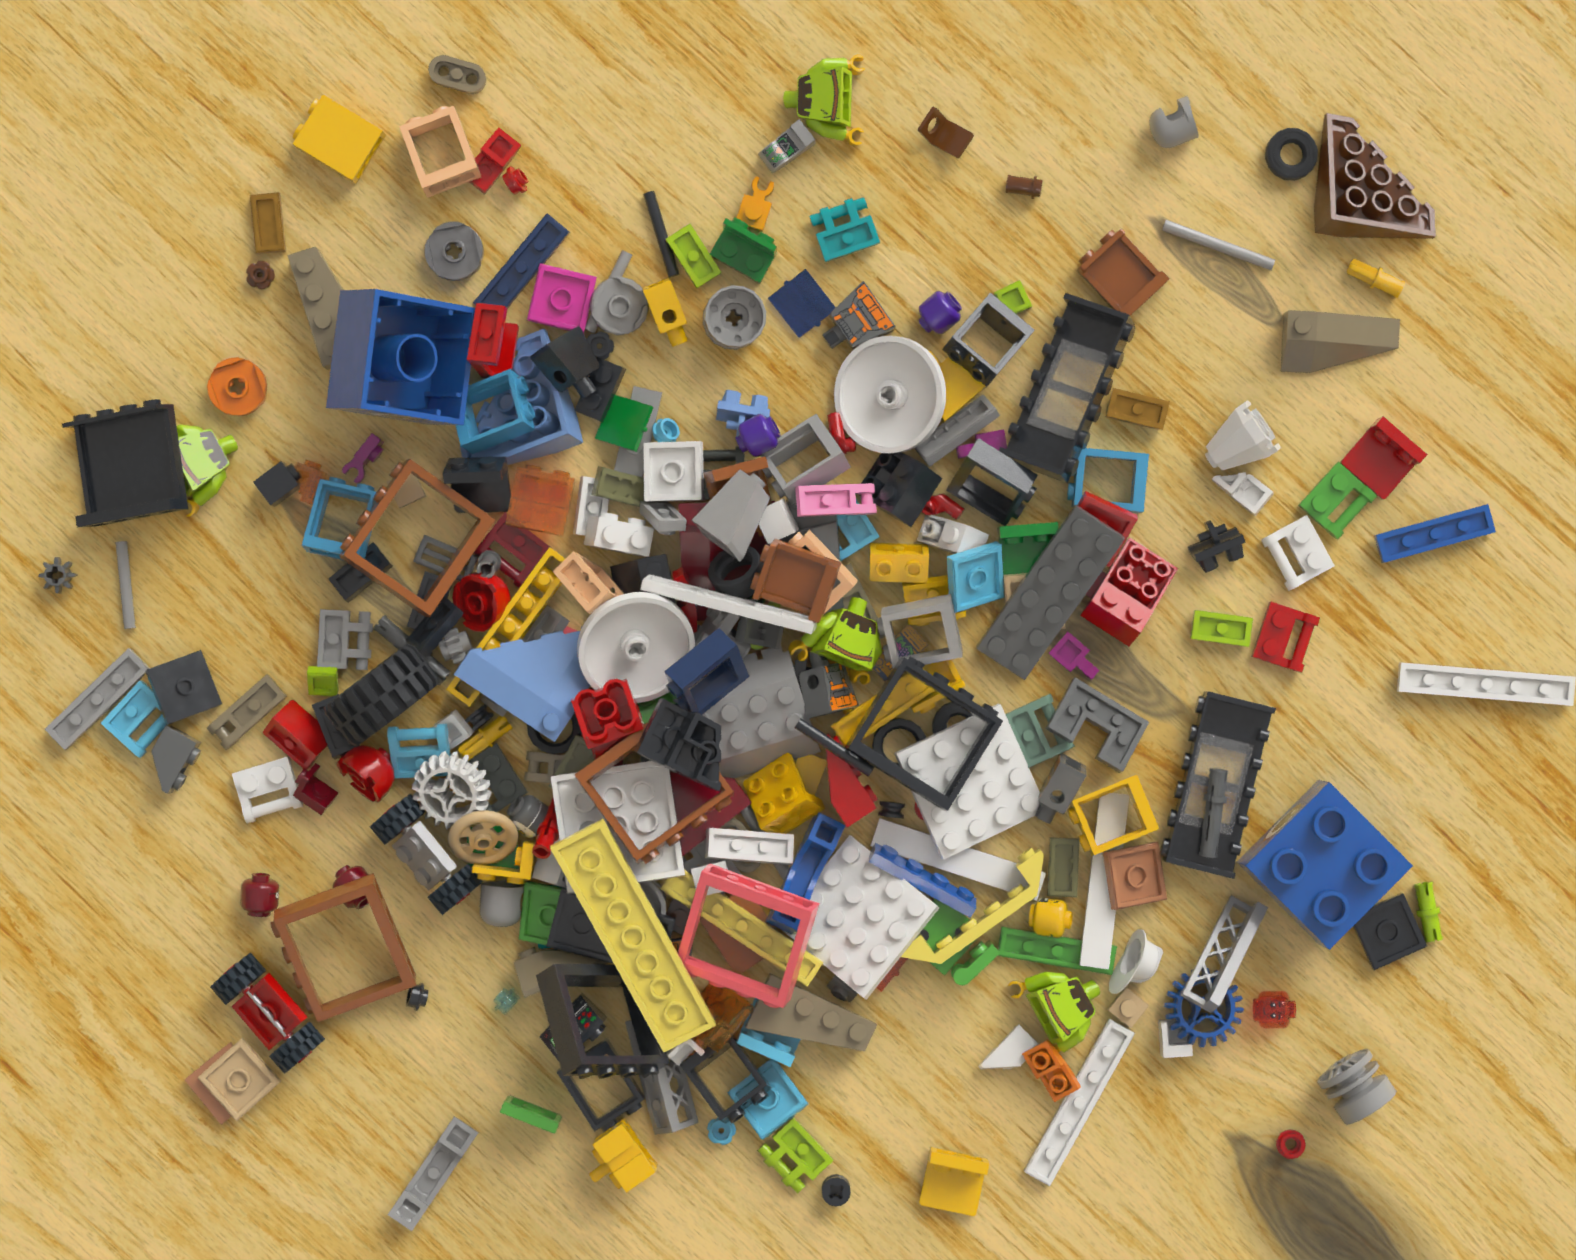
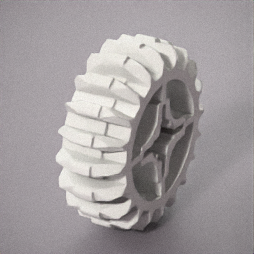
M446 751L442 752L439 757L434 754L428 761H424L421 764L420 770L414 775L415 781L412 784V789L416 792L413 795V800L421 801L419 809L427 811L425 819L431 816L435 818V826L439 825L442 821L445 823L446 829H448L462 816L471 812L486 810L489 805L488 800L491 797L492 791L488 790L490 780L483 779L486 775V770L478 771L476 769L479 765L478 761L473 762V764L469 763L468 755H464L460 759L457 751L453 752L450 757ZM438 773H448L446 778L432 780V776ZM472 801L471 804L465 807H455L457 802Z

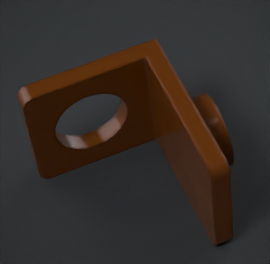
M934 106L918 127V132L931 145L956 158L961 157L974 137L972 132L947 120ZM936 118L934 128L928 132L929 123L932 119Z

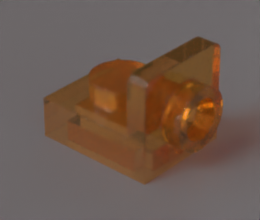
M307 459L304 464L296 462L295 468L310 473L309 478L303 479L299 494L302 495L300 501L313 505L319 480H326L328 474L320 471L322 465Z

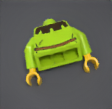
M854 55L850 61H847L846 58L822 59L808 69L806 74L798 77V90L784 92V106L786 108H797L798 117L805 120L807 127L822 137L840 141L847 139V142L852 146L862 144L852 139V133H864L861 128H853L849 131L846 127H851L852 74L858 76L865 70V68H856L853 62L863 61V56Z
M181 424L177 426L186 494L188 497L193 495V499H187V502L192 505V512L186 515L190 517L199 511V505L203 506L218 493L227 478L226 470L230 465L226 455L237 451L238 446L232 435L217 440L211 429L203 430L199 426Z
M851 597L847 609L841 608L827 612L821 621L817 623L816 630L812 634L805 633L801 638L802 641L795 640L790 643L788 647L790 655H793L797 649H802L797 658L799 661H804L808 657L807 648L810 647L812 648V653L851 668L849 678L853 683L860 676L859 681L861 684H868L870 682V675L867 672L872 671L882 653L879 633L877 632V622L864 617L867 601Z
M1043 972L1026 978L1025 982L1013 980L1008 984V986L1018 984L1021 988L1020 993L1012 995V998H1019L1026 990L1029 991L1026 997L1051 1044L1058 1052L1062 1051L1065 1053L1084 1040L1091 1025L1090 1018L1096 1013L1090 1000L1100 995V989L1095 981L1090 980L1082 985L1077 977L1068 978L1064 973Z

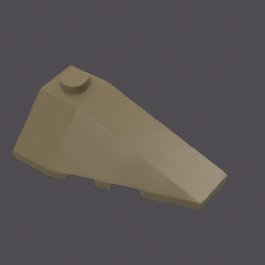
M1288 310L1283 314L1281 372L1312 373L1398 349L1400 319Z
M535 947L518 953L520 959L516 960L514 965L525 998L540 992L536 975L553 964H607L609 962L559 949H542L536 952Z

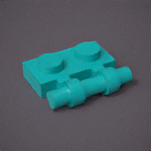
M864 197L856 200L852 198L847 199L842 205L830 209L824 207L819 209V213L809 216L813 227L824 223L826 231L816 234L825 263L880 244L871 215L859 218L857 211L868 208ZM846 215L849 216L851 222L837 227L834 226V219Z

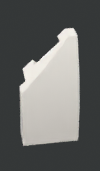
M1246 472L1228 476L1217 475L1212 478L1215 484L1254 516L1259 513L1274 494L1272 490L1251 474L1246 475Z
M1017 1025L998 1047L988 1054L978 1067L981 1070L1020 1067L1026 1061L1022 1053L1035 1047L1038 1043L1020 1025Z

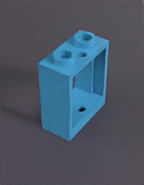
M508 369L468 386L464 425H455L461 447L475 454L535 430L533 423L535 412L527 400L526 393L529 389L523 376H519L511 369ZM511 389L518 419L479 434L472 404Z
M1092 448L1082 449L1078 457L1079 465L1074 474V483L1068 484L1067 500H1072L1071 507L1077 505L1082 497L1085 458L1094 457L1134 461L1130 503H1111L1132 513H1143L1149 454Z
M330 477L329 481L320 479L302 542L306 552L343 560L339 557L343 551L340 548L342 542L318 537L329 496L334 495L368 503L367 510L370 511L376 503L373 500L376 494L374 487L358 483L357 487L346 485V481L335 477ZM372 530L356 552L362 558H365Z

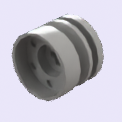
M731 285L720 289L709 299L703 311V326L706 335L714 344L724 349L737 350L750 345L760 336L766 324V310L763 301L754 291L744 286ZM730 311H734L736 316L741 317L736 326H732V323L729 321L726 322V317L730 315Z
M1367 1048L1341 1058L1331 1065L1317 1080L1322 1089L1329 1088L1325 1093L1327 1098L1332 1099L1342 1095V1098L1335 1104L1334 1108L1346 1125L1353 1124L1371 1115L1389 1102L1397 1092L1385 1074L1371 1077L1380 1065L1377 1061L1369 1062L1373 1055Z

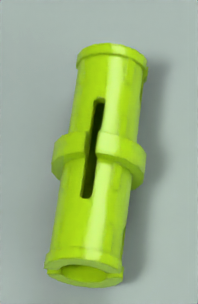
M1432 881L1414 884L1419 906L1417 917H1421L1425 942L1443 940L1438 914L1441 912L1440 907H1436Z

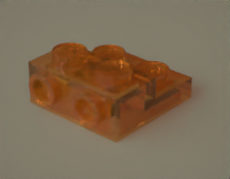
M525 465L524 468L517 467L505 523L506 526L563 537L568 512L571 507L575 478H571L570 473L560 470H554L553 474L541 472L542 468L534 465Z
M709 983L700 995L712 1014L716 1026L691 1039L702 1049L705 1050L708 1046L718 1053L755 1007L745 997L738 995L735 990L727 987H715Z

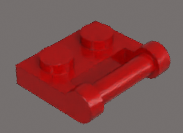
M1270 601L1251 657L1302 673L1305 666L1302 663L1314 626L1319 624L1320 617ZM1295 620L1303 622V626L1292 659L1289 660L1283 658Z

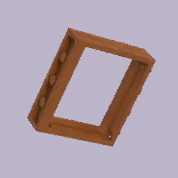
M408 459L403 464L398 462L395 468L391 470L389 476L392 477V480L387 487L382 485L373 497L376 503L370 511L365 509L356 522L359 528L354 535L349 533L345 537L344 542L340 546L343 551L339 557L418 613L428 617L432 615L495 522V519L420 465ZM410 473L477 520L423 600L356 553Z
M648 723L643 725L644 729L632 733L575 774L579 784L637 864L642 861L645 864L651 862L660 855L658 849L665 844L671 847L684 837L683 831L690 826L696 829L708 820L707 814L714 809L720 812L732 803L730 798L734 796V791L719 772V781L721 782L719 794L639 850L591 782L634 752Z
M374 873L274 910V919L271 922L272 931L276 938L281 937L284 959L287 964L292 963L295 969L293 973L295 984L298 989L303 988L306 998H304L305 1007L309 1014L314 1013L317 1023L416 986V973ZM366 895L399 976L322 1004L287 924Z

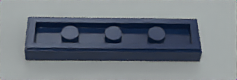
M547 213L473 303L475 305L476 303L501 305L508 309L537 274L539 264L546 263L570 232Z

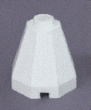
M1248 400L1232 412L1207 444L1208 452L1205 456L1213 468L1219 467L1221 470H1226L1264 459L1281 448L1279 443L1273 446L1271 441L1276 438L1273 431L1256 408L1252 411L1248 409L1251 405Z

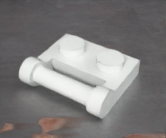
M1307 515L1261 539L1264 547L1268 546L1286 580L1284 584L1288 591L1335 566ZM1282 538H1285L1303 571L1298 576H1296L1278 542Z
M289 756L232 773L242 813L247 824L255 822L258 817L290 807L294 809L303 807V803L293 796L298 785L295 783L296 778ZM288 787L289 796L252 806L251 798Z

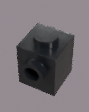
M282 461L253 481L270 506L276 507L303 487L299 482L302 476L292 463L287 465Z

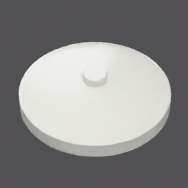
M897 336L876 337L857 346L842 363L834 388L835 409L840 414L844 430L859 445L879 453L905 452L926 441L939 425L946 404L944 376L933 355L919 343Z
M647 592L627 593L606 601L587 618L578 637L577 657L586 681L594 690L602 688L611 679H627L636 702L641 703L659 698L669 692L666 687L669 682L664 671L695 647V637L688 618L671 600Z

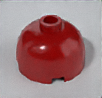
M476 572L463 577L460 582L456 583L453 589L452 600L453 604L464 612L462 617L465 621L462 623L473 631L484 632L489 630L502 617L506 606L511 601V596L507 585L500 577L493 575L491 578L480 577L482 572Z
M361 745L345 753L336 762L343 777L347 773L353 781L350 785L372 802L377 800V803L380 802L393 786L395 776L394 768L390 763L391 757L381 747L376 750L371 746Z

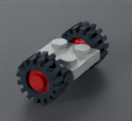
M409 794L389 808L370 828L384 845L400 833L403 835L392 847L396 850L397 857L410 867L414 872L416 880L425 886L428 891L440 881L443 883L428 896V899L443 915L454 905H458L469 896L470 892L483 881L477 879L478 875L476 873H472V868L469 864L449 878L451 876L450 872L457 865L421 821L413 827L410 826L425 813V810H420V804L413 800V796Z

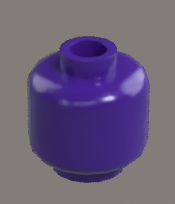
M936 291L920 304L919 313L921 317L918 321L928 333L933 330L937 334H944L959 322L961 318L959 311L962 310V307L950 292Z
M757 414L739 424L738 431L740 435L735 437L743 453L748 451L753 457H759L777 447L778 438L781 437V434L771 416L766 417L763 414Z

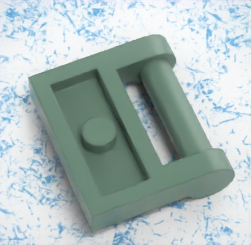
M1051 693L1005 714L1028 764V768L1075 747L1073 742L1068 743L1053 734L1057 745L1050 748L1034 711L1041 708L1047 722L1050 721L1055 711L1052 705L1054 700Z

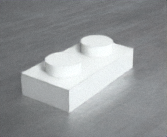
M580 477L573 534L585 536L589 516L600 517L601 512L607 513L609 499L591 495L595 478Z

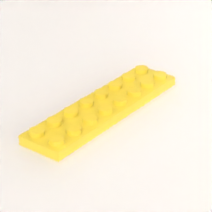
M604 819L551 845L550 849L663 1053L716 1026L712 1014Z

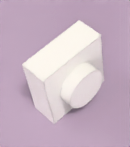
M456 709L433 726L437 727V724H447L450 750L469 738L474 732Z

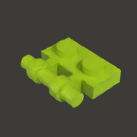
M792 1117L772 1136L779 1145L774 1151L767 1143H764L757 1150L765 1158L763 1162L769 1168L772 1166L782 1177L781 1181L787 1187L791 1186L796 1193H799L806 1186L798 1178L805 1173L813 1180L833 1162V1158L795 1117ZM785 1153L797 1164L792 1170L781 1160Z

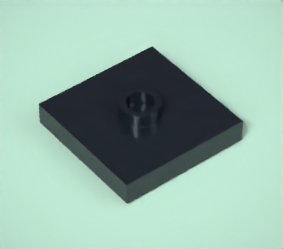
M201 650L145 671L166 725L222 705Z
M1402 892L1375 904L1353 926L1372 970L1379 969L1427 947Z

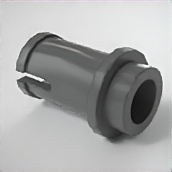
M487 550L479 556L477 573L482 572L480 577L491 578L498 571L502 563L499 554L495 551Z

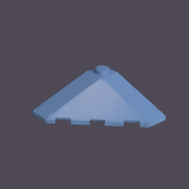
M541 329L517 340L516 351L518 352L514 358L512 369L519 376H523L527 382L529 391L526 393V396L535 412V418L533 419L535 430L475 454L460 446L463 458L506 456L507 465L555 454L583 443L578 417L568 389L558 392L530 358L531 355L551 342L546 329ZM511 389L495 395L491 403L484 402L475 418L476 422L479 423L477 427L479 434L518 419Z
M563 631L540 635L541 639L523 642L522 639L499 643L500 647L482 651L481 647L470 649L454 672L455 676L554 742L575 712L571 699L575 698L578 692L590 687L582 673L577 657V642L580 631L564 634Z

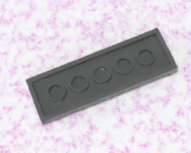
M1075 505L976 645V649L1025 680L1125 540V537L1078 505Z

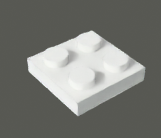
M702 441L643 443L644 501L704 500Z

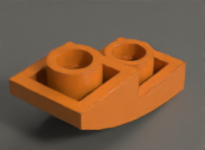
M1048 1039L1022 1053L1036 1079L1040 1078L1054 1102L1081 1087L1065 1060Z

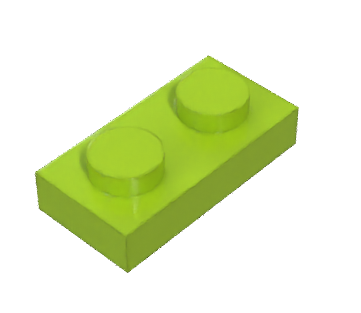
M691 224L665 239L696 289L722 273Z
M1194 610L1190 639L1249 647L1253 618Z

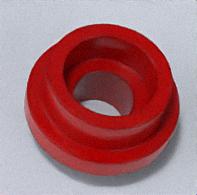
M512 166L507 168V173L502 175V178L508 189L515 195L519 192H526V184L529 181L525 173L520 168L515 169Z
M1293 1129L1281 1132L1276 1140L1278 1152L1287 1159L1298 1158L1303 1154L1306 1147L1303 1135ZM1288 1139L1295 1140V1146L1292 1149H1288L1285 1146Z

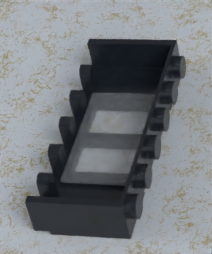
M1065 293L1063 297L1067 303L1065 312L1062 317L1057 316L1054 320L1053 327L1056 333L1051 344L1045 343L1043 346L1042 354L1045 359L1040 370L1034 369L1032 372L1031 381L1034 385L1029 396H1023L1020 400L1019 406L1023 411L1017 424L1012 422L1009 426L1008 433L1011 439L1006 449L1000 447L998 451L1029 470L1068 484L1070 476H1074L1079 465L1078 457L1081 450L1085 449L1090 439L1089 429L1092 422H1097L1101 414L1102 407L1100 403L1103 396H1107L1112 388L1113 379L1111 377L1114 370L1120 368L1124 358V348L1127 342L1129 343L1134 336L1135 324L1129 314Z
M1204 691L1203 696H1198L1195 706V713H1199L1196 725H1191L1188 735V741L1192 742L1190 752L1184 753L1181 763V769L1185 770L1183 781H1177L1174 798H1178L1176 809L1170 810L1167 820V826L1171 827L1169 837L1163 838L1160 854L1164 855L1163 861L1232 879L1235 878L1236 873L1233 870L1236 857L1241 852L1242 844H1240L1243 829L1247 826L1249 819L1247 812L1250 800L1255 795L1256 788L1254 784L1258 770L1260 771L1263 762L1261 755L1264 743L1269 738L1270 731H1268L1271 714H1275L1276 708L1209 691ZM1209 768L1228 770L1225 788L1227 803L1223 805L1217 858L1199 856L1206 801L1203 798L1204 794H1207Z

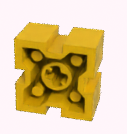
M625 1117L595 1137V1141L592 1144L594 1146L592 1153L600 1163V1166L589 1173L594 1182L609 1174L616 1188L620 1189L623 1187L627 1193L656 1172L658 1164L645 1145L641 1143Z

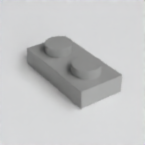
M640 501L639 513L658 533L673 535L675 531H686L687 520L668 501Z

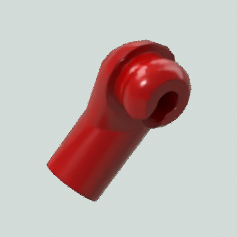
M838 412L828 414L829 433L844 454L855 452L856 442L851 437L845 438L840 414Z
M938 494L931 496L921 512L927 516L946 512L952 518L958 520L965 508L947 495Z

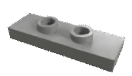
M633 387L631 400L651 405L654 408L646 426L648 430L644 432L637 452L619 447L614 470L643 478V443H651L653 436L652 426L656 423L662 392Z
M981 395L937 427L926 441L915 447V450L930 467L998 418L1000 414L984 395Z

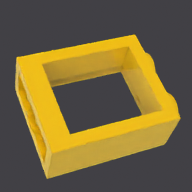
M1137 775L1072 800L1070 803L1071 808L1067 809L1073 825L1078 824L1082 835L1078 836L1082 849L1084 852L1089 851L1091 856L1159 829ZM1126 787L1142 828L1097 846L1080 805Z

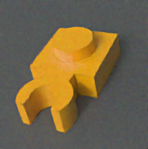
M756 176L752 181L753 196L744 194L736 218L748 224L749 228L763 232L772 203L765 201V198L772 194L774 182L770 181L766 190H760L757 187L759 177Z

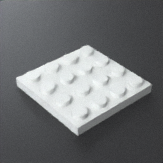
M996 704L992 707L999 712L997 717L1002 719L1003 722L948 811L938 808L911 790L939 855L943 860L1034 817L1041 805V802L1038 801L1039 789L1001 704ZM973 715L894 754L901 768L943 794L986 723Z
M653 761L612 767L591 782L639 850L677 824L669 769ZM576 773L551 776L560 841L604 819L639 883L685 876L680 841L671 847L665 844L658 849L660 855L651 862L645 864L642 861L637 864L575 778ZM565 876L567 893H575Z
M849 835L823 868L812 892L810 900L820 904L806 950L823 961L824 966L867 1000L940 907L905 879L900 880L869 862L871 851ZM785 932L788 936L795 940L797 932L793 934Z

